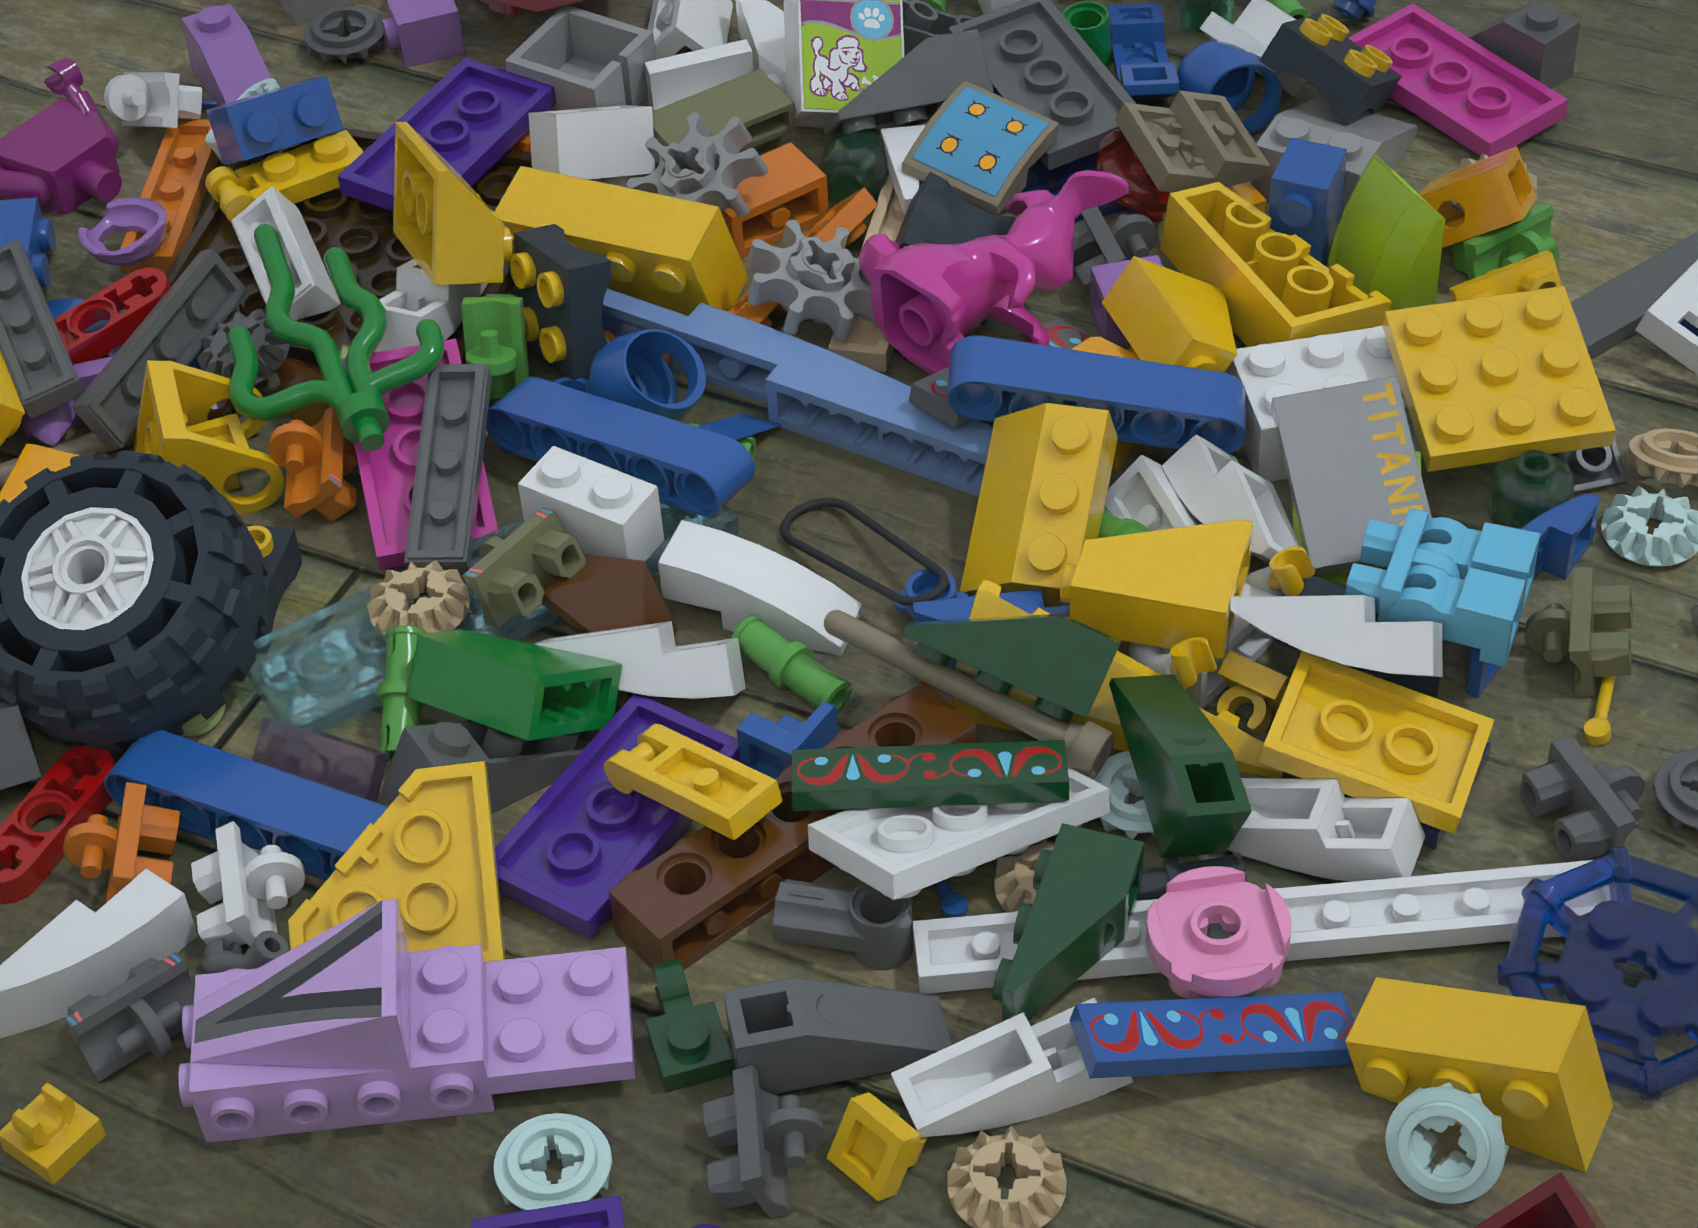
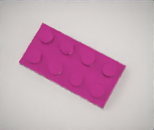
M1413 3L1348 37L1362 48L1365 45L1373 46L1391 58L1393 63L1390 68L1402 76L1389 96L1391 99L1479 156L1484 153L1491 157L1513 148L1566 117L1568 99Z
M444 340L445 350L439 364H462L457 340ZM420 345L373 353L370 359L372 372L412 356L420 349ZM344 358L342 361L347 372L346 358ZM428 374L381 395L389 415L390 424L387 431L383 434L385 442L380 449L371 452L365 451L361 448L360 443L354 442L379 570L405 566L404 559ZM483 461L472 553L479 552V546L491 536L499 537Z

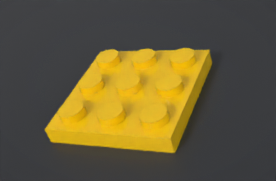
M1565 286L1385 311L1383 330L1428 472L1612 445L1616 429Z

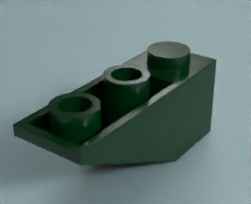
M1061 613L912 622L905 626L902 633L903 636L916 641L912 652L918 656L944 667L949 666L952 658L976 668L973 680L1009 695L1013 685L1038 696L1033 705L1035 708L1065 722H1070L1074 713L1087 718L1122 640Z
M1174 674L1111 678L1109 682L1110 690L1161 858L1225 853L1252 812L1233 751Z
M1062 823L1053 850L1041 849L1033 876V889L1038 890L1033 904L1026 902L1021 904L1014 926L1013 943L1018 945L1013 960L1002 958L994 980L992 997L993 1000L1002 1002V1022L1023 1012L1027 1020H1031L1124 940L1142 887L1144 842Z

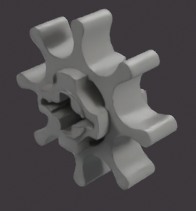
M693 112L687 117L689 125L688 134L680 143L672 142L666 147L661 145L655 137L649 138L646 141V148L659 165L650 175L630 178L626 184L628 188L718 206L721 212L725 208H730L741 218L748 215L750 209L736 188L743 180L749 177L766 175L768 167L754 148L738 153L752 140V136L739 117L734 116L730 118L722 131L711 136V131L701 116Z
M789 220L785 226L780 245L781 248L773 247L761 239L753 240L746 266L749 270L760 273L753 275L747 301L754 306L764 302L780 303L785 311L788 312L783 328L785 333L795 335L801 321L812 319L816 324L827 323L832 328L834 338L837 341H846L854 317L853 312L862 314L876 322L872 310L871 283L862 274L859 259L854 258L848 249H845L849 235L848 229L837 227L832 240L821 242L819 237H805L801 232L800 224L795 220Z

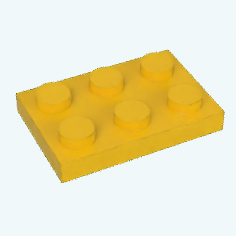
M1302 651L1264 742L1258 762L1302 779H1337L1343 793L1354 798H1410L1419 822L1454 834L1461 819L1495 719Z

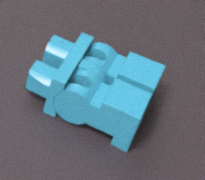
M1414 508L1409 509L1403 526L1370 519L1362 542L1360 561L1387 567L1388 569L1383 570L1353 563L1347 579L1345 595L1374 597L1375 613L1378 614L1377 622L1434 621L1442 623L1443 640L1481 649L1479 661L1505 667L1518 629L1519 619H1521L1533 582L1541 533L1487 522L1484 523L1482 531L1468 529L1459 521L1450 518L1437 517L1428 520L1429 512Z

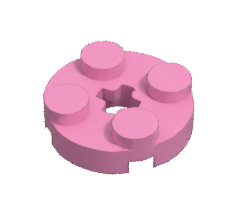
M1222 866L1192 869L1177 875L1168 882L1166 893L1157 900L1156 904L1153 900L1148 910L1146 942L1150 958L1156 968L1169 979V986L1172 991L1186 999H1196L1203 996L1215 998L1236 997L1275 985L1282 975L1283 964L1289 953L1291 937L1290 913L1283 898L1275 889L1266 883L1264 891L1257 885L1245 881L1246 872ZM1212 923H1220L1224 932H1236L1235 935L1227 939H1213L1206 936L1208 925Z

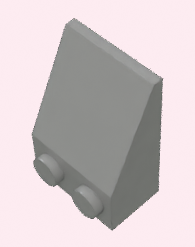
M1315 98L1278 113L1256 143L1271 167L1266 175L1253 179V185L1267 200L1266 203H1270L1271 178L1291 138L1347 149L1342 205L1343 214L1350 194L1373 154L1378 155L1394 170L1416 137L1418 126L1366 111L1361 113L1353 122L1347 124L1332 113L1326 100Z

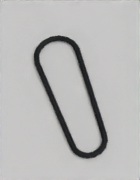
M820 498L807 501L796 506L786 514L780 525L781 536L789 545L903 606H913V602L936 600L945 592L949 584L948 574L940 566L844 500ZM836 507L845 510L939 578V583L937 587L924 595L915 597L901 595L795 538L790 533L789 527L799 515L811 509Z

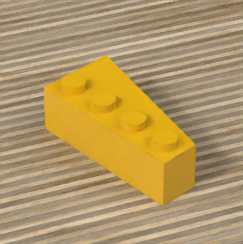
M520 166L494 211L497 218L510 230L512 255L515 254L514 232L556 224L564 229L565 239L575 247L588 252L602 254L611 260V282L608 289L687 316L700 303L727 311L737 301L749 278L718 206Z
M1220 182L1169 194L1160 250L1182 274L1221 288L1225 294L1232 331L1247 347L1383 326L1385 311H1390L1392 300L1377 290L1371 292L1369 296L1353 285L1354 274L1338 263L1329 269L1309 255L1310 244L1296 234L1290 236L1272 230L1270 228L1271 217Z

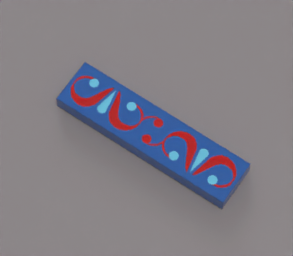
M1342 992L1084 1003L1075 1005L1069 1020L1089 1079L1353 1065L1345 1041L1355 1021Z

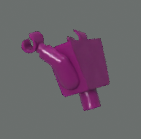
M70 58L61 59L47 66L55 74L47 77L44 82L52 92L57 95H64L66 100L60 98L0 138V200L37 197L40 208L58 214H67L92 197L103 202L113 200L121 189L122 179L119 175L120 171L116 160V154L119 150L118 138L100 113L89 92L82 91L80 88L84 81L75 61Z

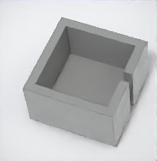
M563 5L505 60L506 71L554 86L556 104L549 111L620 105L638 106L648 96L644 62L656 60L654 35L652 31L570 5Z

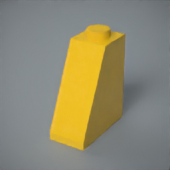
M1133 256L1101 302L1140 360L1224 373L1237 356L1226 298L1220 287Z
M1239 519L1085 540L1077 565L1067 564L1065 567L1060 588V602L1070 604V618L1119 640L1171 649L1183 640L1204 637L1208 640L1213 657L1224 659L1237 615L1230 610V597H1242L1250 570L1253 521Z

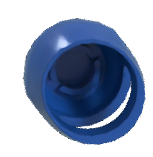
M1214 39L1201 43L1192 49L1181 60L1177 69L1180 91L1224 96L1235 112L1239 110L1251 93L1255 80V67H1257L1265 81V94L1259 108L1247 119L1241 121L1249 134L1262 129L1270 122L1278 110L1282 95L1280 82L1275 72L1259 61L1260 56L1247 52L1239 46L1219 42Z
M657 329L628 333L613 339L597 352L589 369V390L592 395L670 419H677L690 412L701 398L706 385L704 365L694 348L682 338L670 332ZM666 353L675 355L682 362L687 372L688 389L680 403H676L677 386L674 375L663 358V355Z

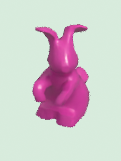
M1086 170L1076 172L1070 176L1056 196L1047 190L1016 193L1005 209L1009 213L1019 215V217L1011 225L1007 235H990L956 244L940 245L922 242L905 246L899 249V243L890 240L886 234L872 235L862 246L859 254V265L862 274L871 283L870 293L873 316L884 338L910 362L931 375L949 367L950 350L954 343L967 337L985 319L1009 326L1031 338L1033 344L1049 346L1048 330L1023 304L1034 290L1054 294L1073 278L1075 219L1086 209L1107 204L1128 194V183L1123 178L1109 172Z

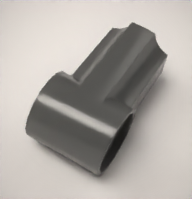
M786 879L785 882H780L775 899L772 923L773 939L852 951L856 960L867 968L891 970L900 967L909 960L914 950L912 899L909 897L893 900L864 882L855 889Z

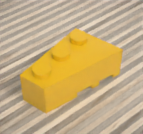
M1376 977L1345 1041L1362 1091L1397 1104L1419 1087L1422 1089L1438 1087L1448 1082L1451 1083L1454 1089L1468 1094L1480 1093L1482 1103L1492 1114L1502 1117L1501 1129L1506 1144L1584 1173L1588 1170L1613 1108L1586 1006ZM1456 1121V1123L1454 1124V1125H1457V1126H1460V1127L1463 1126L1462 1124H1460V1123L1457 1122V1121Z

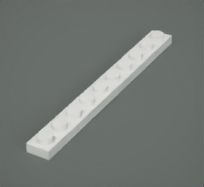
M1608 859L1275 888L1286 903L1291 917L1290 947L1285 961L1615 932L1622 930L1625 916ZM1153 900L1136 902L1124 940L1077 980L1161 973L1150 958L1146 942L1147 915ZM1018 912L913 921V939L920 994L993 988L1002 958L1013 960L1018 947L1017 944L1013 943V932ZM1212 923L1208 925L1206 936L1213 939H1227L1235 935L1236 932H1224L1220 923Z

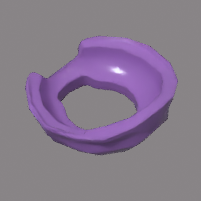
M140 197L121 198L113 200L106 205V215L92 230L83 227L78 229V238L82 246L101 263L117 266L135 265L155 255L166 240V220L168 215L163 206L151 199ZM117 231H136L145 234L137 241L116 251L107 250L103 244V241L109 235Z

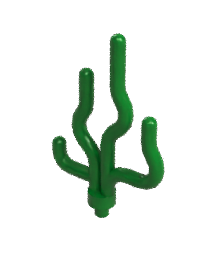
M260 224L254 231V240L271 285L270 295L265 307L267 325L277 338L292 345L311 349L315 354L324 380H310L299 383L266 397L256 396L253 393V388L259 372L258 355L248 329L243 326H234L227 334V340L235 363L228 385L231 403L239 414L251 420L261 421L280 418L306 406L326 404L336 412L343 435L349 441L360 443L361 448L365 451L371 452L380 449L385 442L383 434L387 431L390 424L389 415L381 395L424 377L432 372L440 363L445 349L443 335L438 324L431 319L421 320L416 326V335L420 343V349L410 357L372 372L370 359L381 343L387 328L386 310L376 295L359 286L347 253L342 248L331 247L325 253L324 260L335 291L345 306L363 317L362 327L353 339L346 356V372L338 347L327 331L312 324L297 322L290 317L289 312L295 296L293 276L276 230L269 224Z

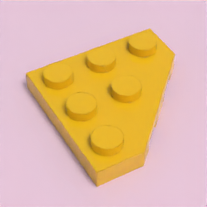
M485 761L415 769L399 788V795L374 825L370 823L334 865L336 870L310 901L306 899L288 920L290 950L381 900L397 899L410 952L434 950L443 946L462 947L481 944L484 962L506 960L488 772Z

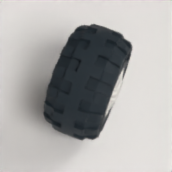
M122 450L117 453L116 459H112L107 453L101 455L98 452L72 457L70 459L71 466L56 472L45 468L24 481L27 488L10 503L5 499L0 502V699L12 706L18 705L26 724L34 728L45 738L67 747H71L74 743L80 746L89 745L92 749L108 750L109 752L127 751L136 738L158 730H164L178 736L184 735L182 726L199 714L207 720L227 703L223 693L235 679L244 682L256 661L255 656L258 650L253 642L255 638H261L265 635L270 606V598L265 591L266 588L263 582V577L267 576L268 572L258 545L239 514L227 499L204 476L185 464L177 467L169 461L165 462L160 455Z

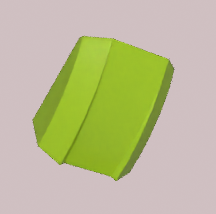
M1374 153L1350 194L1335 233L1327 267L1330 269L1331 266L1338 263L1355 275L1353 285L1369 296L1371 292L1377 290L1392 300L1390 311L1436 304L1445 218L1384 160Z

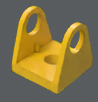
M147 360L133 452L160 455L165 462L169 461L177 467H181L183 464L204 476L227 499L239 516L263 510L273 504L283 491L284 477L281 466L276 464L269 454L190 432L186 429L187 426L209 421L207 415L212 406L219 401L230 398L228 386L230 378L173 361ZM254 387L253 393L258 397H263ZM248 418L241 423L245 438L249 439L262 428L265 421ZM256 468L269 474L270 480L268 485L257 494L243 497L235 496L224 489L226 479L240 469Z

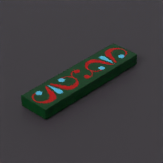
M1065 740L792 750L793 811L796 812L1069 801V774Z

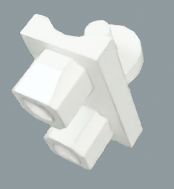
M124 72V75H118L110 80L105 88L104 101L109 113L116 119L122 120L123 126L177 128L178 118L200 119L202 88L179 85L180 74Z
M232 821L215 829L218 851L191 863L193 882L198 893L210 904L223 899V903L196 915L198 934L207 945L214 940L223 938V950H228L229 945L233 941L240 946L245 943L251 946L256 937L263 931H274L277 933L275 909L284 908L288 904V898L298 893L305 882L304 866L300 859L292 854L281 852V848L277 845H267L262 850L249 848L242 843L240 828Z

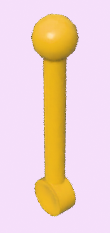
M1602 676L1594 718L1589 719L1584 724L1585 740L1591 745H1604L1612 737L1611 726L1607 717L1616 676Z

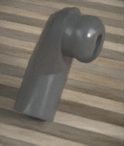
M263 931L256 937L246 953L242 954L240 945L235 941L229 945L228 950H223V938L217 939L206 946L204 960L200 968L202 974L220 973L230 969H257L289 951L288 943L279 933Z

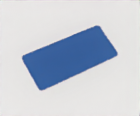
M740 413L698 427L738 440L779 427L781 424Z

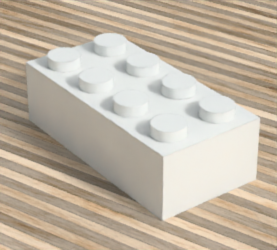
M1383 326L1236 349L1237 356L1228 366V374L1237 377L1245 386L1246 440L1243 448L1253 472L1267 481L1288 479L1271 410L1273 397L1396 375L1414 449L1421 452Z

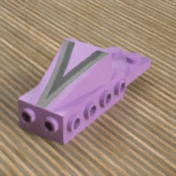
M397 899L381 900L257 969H230L220 973L195 975L194 1004L184 1005L182 1011L183 1036L186 1047L191 1048L190 1063H182L179 1066L180 1098L183 1107H194L206 1143L495 1111L494 1094L636 1079L629 966L626 947L484 962L481 944L462 947L443 946L434 950L410 952Z

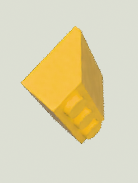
M395 122L394 234L433 285L502 283L504 263H509L512 256V238L509 228L504 226L494 211L490 210L480 198L479 194L407 122Z
M1044 403L995 418L960 592L966 593L969 597L976 596L982 581L988 580L1001 586L1000 593L1041 589L1044 607L1070 605L1060 602V588L1065 567L1067 564L1077 565L1085 540L1099 538L1118 440L1109 410Z

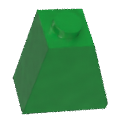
M463 629L418 634L415 654L412 660L409 698L526 741L604 728L614 717L622 664L612 660Z

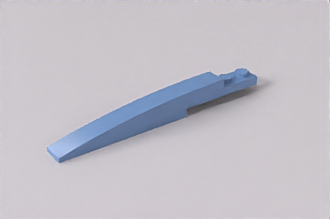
M607 288L602 306L603 331L610 330L617 337L647 329L670 332L685 340L699 354L705 369L706 383L768 404L769 421L780 423L781 426L779 427L979 497L993 427L978 419H972L953 428L913 406L909 402L910 386L814 344L727 311L700 303L687 316ZM670 354V370L687 376L682 362L675 355Z

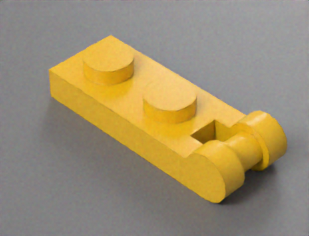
M344 130L336 134L324 135L312 143L290 151L272 154L265 160L235 171L226 166L217 167L207 175L205 186L213 199L220 203V208L227 219L232 221V219L271 187H274L293 204L339 188L338 175L358 158L363 151L348 131Z
M653 724L641 733L637 738L638 745L632 750H619L606 760L603 765L607 778L620 792L629 794L635 790L732 840H736L782 802L777 780L660 724Z

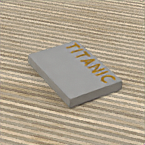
M1396 375L1272 398L1271 410L1304 549L1316 571L1313 576L1349 571L1353 563L1370 567L1377 566L1360 561L1362 542L1370 519L1403 526L1410 508L1429 512L1428 520L1432 519Z

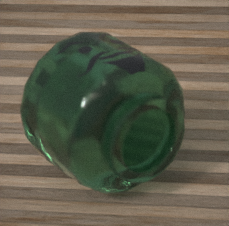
M842 130L834 134L826 144L818 163V168L827 177L828 201L834 205L864 187L877 202L881 189L886 185L889 177L883 139L870 130L850 134Z
M1538 450L1526 451L1519 457L1500 461L1493 471L1488 515L1492 524L1522 529L1536 517L1572 499L1575 480L1570 468L1558 457Z

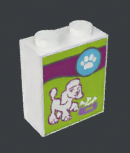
M784 0L787 96L794 102L796 126L823 127L840 109L904 57L902 0ZM895 122L876 125L877 130L894 128Z

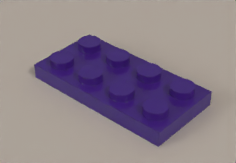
M465 57L396 122H407L471 187L530 130L528 113L546 112L556 104L554 86ZM395 123L338 175L341 194L394 212Z
M634 693L495 847L499 894L591 939L612 915L608 890L616 886L629 872L643 868L664 854L693 821L635 790L629 794L620 792L607 778L603 766L604 762L619 750L630 751L638 745V736L653 724L663 725L741 763L738 739L641 694Z

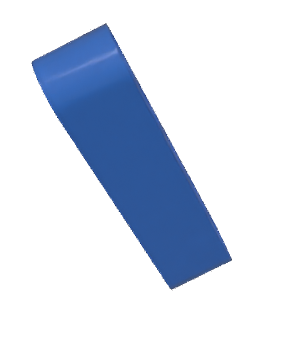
M987 336L962 338L954 343L950 350L947 400L950 408L960 416L994 422L995 418L1044 403L1109 410L1118 436L1117 441L1179 450L1197 434L1225 452L1232 453L1241 448L1246 440L1245 386L1237 377L1227 373Z
M537 377L524 379L488 409L486 430L494 443L501 449L538 462L552 446H556L658 486L659 502L700 516L709 517L716 514L755 475V465L747 449L738 441L728 436Z
M158 730L136 738L104 778V787L120 806L123 804L126 782L147 785L144 804L180 811L179 830L217 843L215 829L234 821L240 828L243 844L256 850H262L267 845H277L281 848V852L292 854L300 859L304 866L305 874L324 881L336 870L334 865L370 823L374 825L388 808L373 801L164 730Z

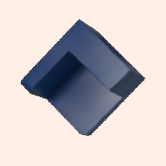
M824 701L805 722L791 716H783L777 723H774L751 712L736 729L741 763L773 779H777L787 767L792 765V750L822 749L839 734L837 707Z

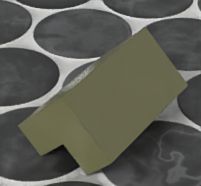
M761 69L652 111L654 137L661 145L666 147L672 142L678 144L686 137L689 130L687 117L693 112L701 116L710 129L711 136L722 131L730 118L734 116L739 117L752 136V140L738 153L749 148L757 150L781 140V136L796 130L794 102Z

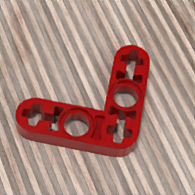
M151 267L138 269L56 317L55 322L73 364L98 360L123 345L171 288L165 273ZM101 320H110L102 329L93 333H85L86 329L92 324Z
M82 745L67 751L0 825V904L17 903L35 892L65 857L63 846L68 830L78 824L88 822V818L91 815L101 814L112 802L113 798L104 787V778L115 765L114 759L108 750L92 749L89 745ZM56 814L65 817L57 828L50 831L37 832L31 829L36 821L47 815Z

